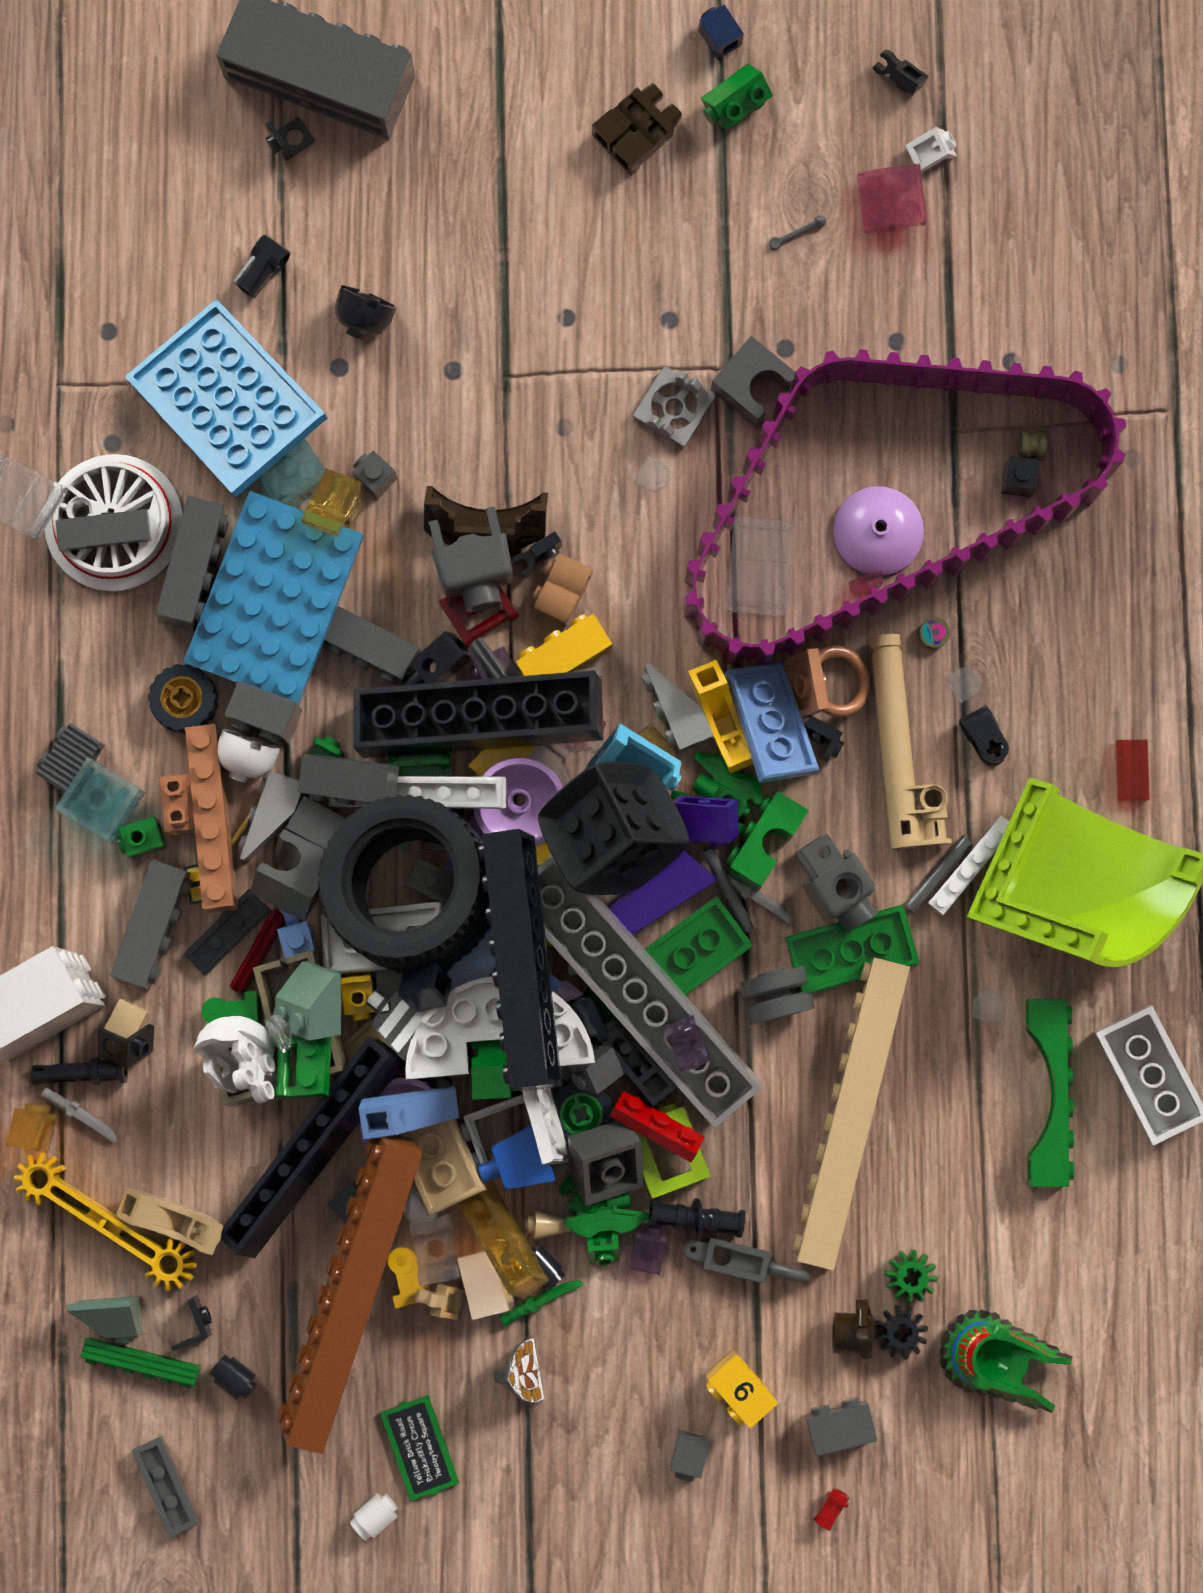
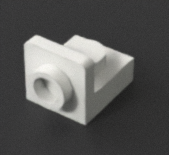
M938 127L933 128L905 145L917 171L920 173L946 158L953 159L957 156L953 149L957 146L953 136L949 131L945 132Z

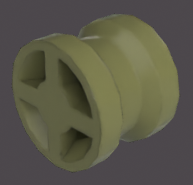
M1020 430L1018 456L1044 461L1047 451L1046 431L1038 430L1036 433H1029L1027 430Z

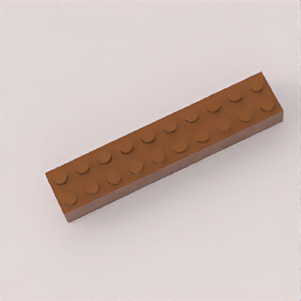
M393 1135L371 1138L367 1143L366 1155H368L365 1167L361 1166L358 1171L356 1185L359 1186L355 1197L351 1196L348 1201L346 1215L349 1216L346 1225L341 1226L337 1234L336 1244L339 1247L336 1256L331 1255L328 1261L326 1274H329L326 1286L321 1285L318 1291L316 1303L319 1304L316 1315H311L307 1325L309 1337L306 1345L302 1344L300 1346L297 1356V1363L300 1364L297 1373L292 1374L288 1382L287 1392L290 1394L287 1404L282 1403L278 1412L277 1422H280V1432L283 1433L287 1446L319 1454L324 1452L422 1157V1153L415 1141L405 1136Z

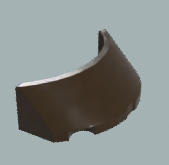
M427 486L424 500V531L430 537H432L429 522L438 520L443 542L447 546L455 543L459 537L473 533L483 537L492 535L486 509L462 505L447 498L433 486ZM542 492L533 500L516 507L496 510L501 533H506L510 556L522 553L523 548L545 538L548 493Z

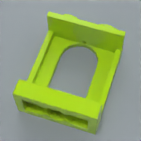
M675 1102L659 1108V1111L666 1113L670 1118L686 1127L692 1128L684 1106L678 1108ZM635 1131L641 1141L642 1170L652 1199L711 1177L701 1149H699L692 1163L689 1162L691 1170L662 1180L647 1137Z

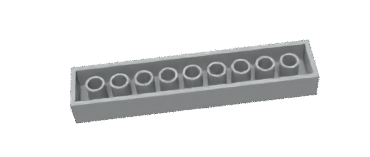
M551 854L538 865L546 938L715 1129L762 1088L761 1080L597 895H587L575 891L567 883Z

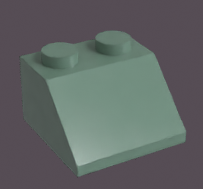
M302 961L275 996L273 1016L276 1027L308 1041L341 1035V973L309 961Z

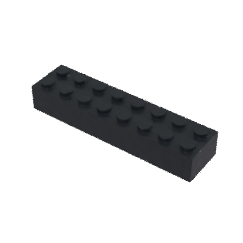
M595 670L354 689L353 748L363 758L603 741L602 680Z
M521 829L482 834L483 843L479 844V854L486 867V874H483L482 882L485 893L489 895L490 904L486 906V918L488 924L492 925L493 937L489 939L491 955L495 956L496 969H493V982L495 987L499 988L500 1001L496 1002V1012L498 1019L502 1020L503 1033H500L499 1039L501 1050L506 1052L507 1065L503 1066L504 1081L506 1084H509V1089L519 1091L562 1087L535 836Z

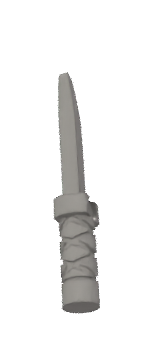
M727 874L735 891L740 893L739 897L744 900L748 897L780 917L786 923H791L790 916L780 905L763 893L756 892Z
M47 1087L43 1090L40 1098L65 1112L66 1117L70 1119L75 1117L105 1136L111 1142H117L113 1131L98 1118L82 1109L80 1104L75 1101L71 1103Z

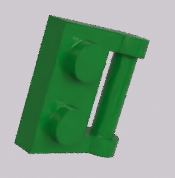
M280 1034L276 1036L275 1046L278 1047L276 1087H273L275 1092L274 1099L292 1100L329 1096L332 1036L310 1041L296 1035ZM291 1048H297L295 1087H289Z

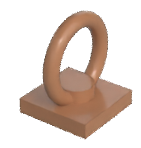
M831 645L819 650L818 648L807 649L783 661L802 720L820 712L834 717L850 716L858 712L869 698L871 691L869 670L863 659L847 647ZM832 657H838L849 662L858 675L859 689L857 695L851 702L844 705L833 704L827 698L826 678L822 671L821 663Z

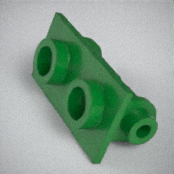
M450 752L389 756L388 759L389 765L399 766V776H452Z

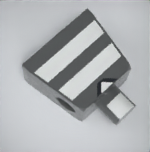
M377 989L366 1002L369 1007L378 1013L371 1025L399 1057L406 1061L410 1041L413 1039L415 1031L421 1022L420 1020L428 1010L415 1013L398 995L399 990L391 998H388Z

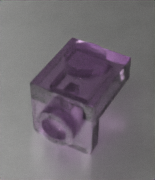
M694 1015L664 1026L681 1072L698 1068L702 1064L709 1062L706 1045Z

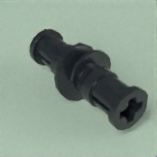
M698 1198L693 1199L690 1207L684 1204L658 1203L656 1199H652L649 1208L648 1226L653 1228L655 1225L671 1226L674 1229L686 1228V1236H689L691 1230L695 1229L697 1239H701L703 1230L716 1234L718 1232L735 1234L736 1238H742L745 1227V1211L730 1212L721 1211L718 1208L705 1209L702 1208V1203Z

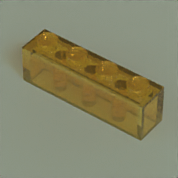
M489 1181L484 1183L487 1190L458 1204L508 1294L525 1299L549 1280L494 1182Z

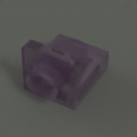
M648 1222L642 1223L637 1227L629 1269L660 1275L667 1245V1227H662L661 1225H655L654 1228L649 1227Z

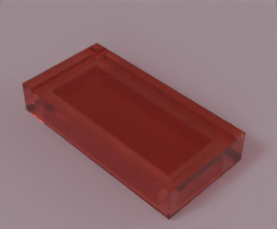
M1147 739L1116 740L1117 802L1149 801Z

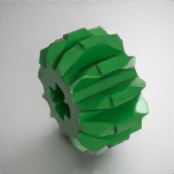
M914 1249L910 1250L909 1260H907L903 1251H899L898 1257L901 1262L898 1264L895 1260L889 1259L888 1263L895 1267V1270L884 1271L885 1276L894 1277V1280L888 1282L886 1287L893 1289L898 1286L893 1295L896 1299H899L905 1292V1302L911 1303L913 1293H915L918 1301L922 1302L924 1301V1296L921 1290L924 1289L929 1294L934 1292L927 1283L928 1281H938V1277L928 1275L929 1272L936 1269V1265L932 1263L924 1266L928 1260V1255L922 1254L917 1260V1251ZM909 1268L914 1272L918 1271V1275L914 1277V1284H911L909 1281L904 1282L903 1279L907 1276L906 1270Z

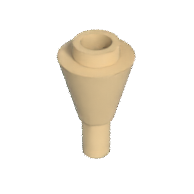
M533 1209L532 1215H527L526 1234H531L533 1241L564 1232H573L565 1226L563 1217Z

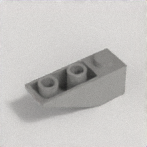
M650 664L645 665L644 670L646 674L641 675L647 692H654L657 702L653 703V707L658 719H665L669 730L664 731L670 748L676 747L678 753L713 740V733L702 707Z
M269 771L267 778H262L257 793L261 795L257 807H252L248 817V823L251 824L247 836H242L238 846L241 860L249 862L288 825L303 796H305V793L298 792V780Z

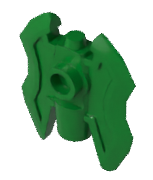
M701 752L695 754V759L711 774L714 780L701 774L692 788L694 792L701 797L737 799L738 819L742 816H748L751 810L748 807L750 799L754 800L755 804L762 805L764 800L762 788L755 775L744 774L740 771L730 774L721 755ZM676 790L671 792L673 800L679 795L693 796ZM739 823L738 834L746 831V827Z
M571 1174L565 1178L559 1187V1194L567 1196L568 1193L573 1194L571 1200L567 1201L568 1209L573 1211L574 1215H577L574 1218L571 1216L565 1218V1226L574 1233L586 1238H590L599 1232L610 1230L623 1234L632 1231L649 1219L647 1212L622 1209L630 1207L629 1192L586 1206L572 1183Z

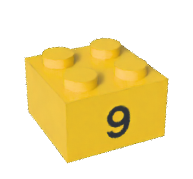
M734 1349L706 1373L707 1380L709 1381L705 1384L707 1389L718 1402L724 1399L730 1405L726 1409L739 1426L745 1423L751 1429L778 1404L775 1396Z

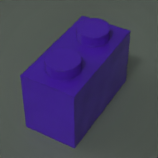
M679 795L673 800L687 829L689 844L705 841L710 842L711 846L721 847L728 845L738 836L737 799Z

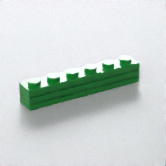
M91 1337L85 1338L80 1357L85 1359V1363L96 1365L99 1362L103 1363L104 1367L108 1369L119 1367L123 1368L122 1372L134 1374V1372L142 1373L141 1376L144 1378L153 1379V1376L161 1378V1382L172 1384V1381L180 1383V1387L189 1389L191 1386L197 1385L202 1366Z

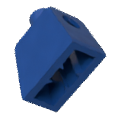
M532 1125L492 1146L491 1149L495 1159L478 1165L483 1183L501 1177L505 1189L556 1180L551 1164H542Z

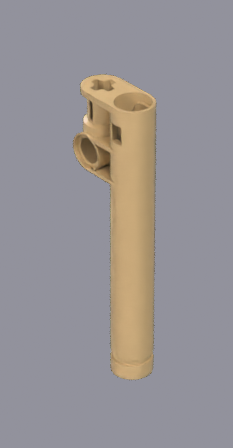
M883 634L870 637L871 650H873L871 656L891 850L952 844V839L947 838L945 820L948 818L946 806L948 796L943 787L935 784L915 786L900 635ZM934 792L939 796L940 803L938 807H930L925 803L924 797L926 793ZM902 823H907L908 834L902 835Z

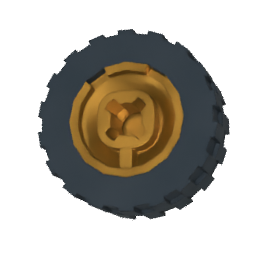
M176 664L171 668L163 669L161 674L156 675L153 684L151 683L149 688L150 694H148L149 708L154 714L155 719L165 728L173 732L186 734L185 727L208 725L209 720L213 719L215 716L214 712L218 708V692L213 681L201 669L188 664Z

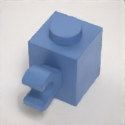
M282 910L287 927L277 929L284 958L311 950L319 954L312 926L307 921L300 923L298 917Z

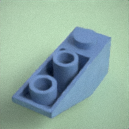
M455 1086L361 1099L359 1106L363 1140L398 1135L460 1117Z

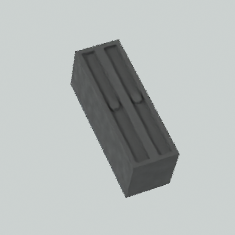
M239 0L216 54L224 78L388 140L391 137L415 78L412 55L405 47L397 44L389 46L381 43V40L374 35H360L353 32L345 24L337 23L334 25L326 22L318 14L309 13L307 15L299 12L296 7L289 3L281 2V4L270 0Z

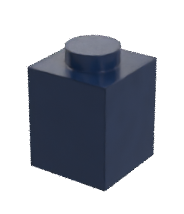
M725 4L718 9L715 7L710 8L702 14L699 20L698 31L717 60L742 45L744 33Z

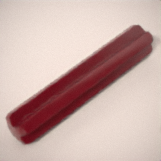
M272 910L230 984V988L235 992L244 994L255 977L253 968L262 964L278 936L277 929H281L285 923L283 913Z

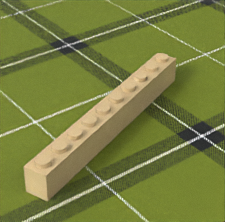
M874 957L871 958L870 963H864L860 980L865 981L863 992H857L853 1005V1010L858 1011L855 1023H849L845 1040L850 1041L848 1052H842L838 1064V1071H842L840 1083L834 1082L830 1101L835 1102L832 1114L826 1113L822 1131L827 1132L825 1143L818 1144L815 1161L820 1162L817 1174L811 1173L807 1188L808 1192H812L809 1205L803 1204L799 1222L804 1223L802 1234H796L793 1242L792 1252L797 1253L796 1260L798 1262L834 1271L910 969L909 966Z

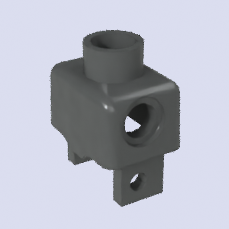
M495 506L486 508L491 536L483 537L473 533L461 536L455 543L444 547L438 520L429 522L435 546L431 553L443 592L449 598L462 596L467 612L482 611L500 605L502 601L498 587L508 585L513 581L506 533H501Z
M828 834L822 837L819 836L795 852L798 860L811 878L801 886L822 917H837L847 933L878 913L868 899V896L874 892L875 885L855 853L846 849L842 857ZM819 849L823 852V857L819 856ZM840 879L845 880L850 887V893L845 899L841 898L836 892V884Z

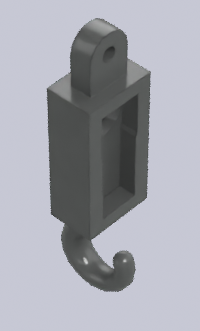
M713 1237L710 1238L709 1243L690 1240L684 1247L687 1257L704 1262V1269L760 1283H765L766 1274L802 1283L810 1280V1274L806 1271L771 1262L772 1252ZM692 1246L696 1247V1252L691 1251ZM720 1247L727 1248L731 1252V1261L724 1266L718 1265L713 1258L715 1250Z

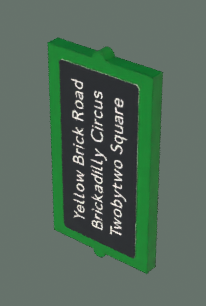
M429 1394L409 1402L403 1400L401 1405L380 1412L410 1501L429 1494L436 1496L438 1491L459 1484Z

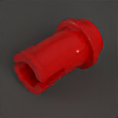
M835 1487L831 1492L827 1491L826 1495L828 1497L813 1519L818 1525L831 1531L843 1508H848L849 1506L847 1502L850 1497Z

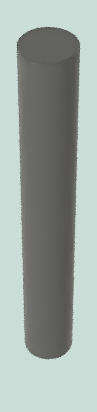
M964 835L960 837L905 903L904 906L912 913L916 911L971 845L972 842Z
M713 846L705 849L702 853L742 931L747 933L753 930L754 926Z

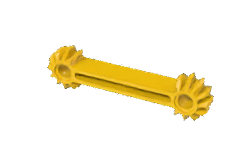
M41 1152L38 1155V1159L33 1155H28L26 1157L28 1165L24 1163L18 1164L17 1168L23 1172V1175H15L13 1180L22 1181L23 1185L17 1187L16 1192L22 1193L27 1191L24 1196L25 1202H30L35 1197L36 1206H42L46 1196L152 1266L153 1270L147 1272L145 1277L148 1279L155 1275L157 1276L153 1283L155 1288H158L165 1281V1291H171L174 1281L176 1287L181 1289L184 1287L182 1277L189 1281L193 1279L194 1276L187 1271V1268H196L197 1263L188 1262L187 1258L195 1255L194 1250L184 1253L183 1250L187 1244L180 1242L176 1247V1240L172 1237L168 1238L166 1248L133 1225L116 1217V1214L59 1177V1173L65 1171L66 1167L65 1165L54 1167L58 1157L52 1156L47 1161L46 1153ZM39 1170L44 1171L48 1177L47 1184L43 1188L38 1187L34 1182V1176ZM56 1188L62 1189L89 1207L90 1211L88 1213L59 1195L56 1192ZM124 1230L153 1249L155 1257L123 1237L121 1231ZM167 1255L173 1256L177 1260L178 1265L174 1273L167 1272L163 1267V1260Z

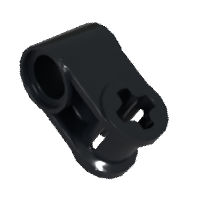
M984 705L959 719L962 731L969 742L972 743L980 760L988 766L1001 764L1008 754L1009 746L988 706ZM990 744L993 748L999 747L1001 749L998 757L994 753L988 755L987 751Z

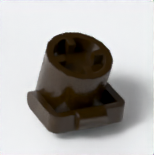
M868 1299L856 1300V1313L834 1312L832 1351L839 1354H860L863 1359L872 1358L873 1315L871 1314Z

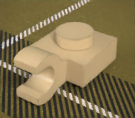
M438 1284L436 1292L417 1289L414 1301L430 1306L431 1315L458 1320L465 1289Z

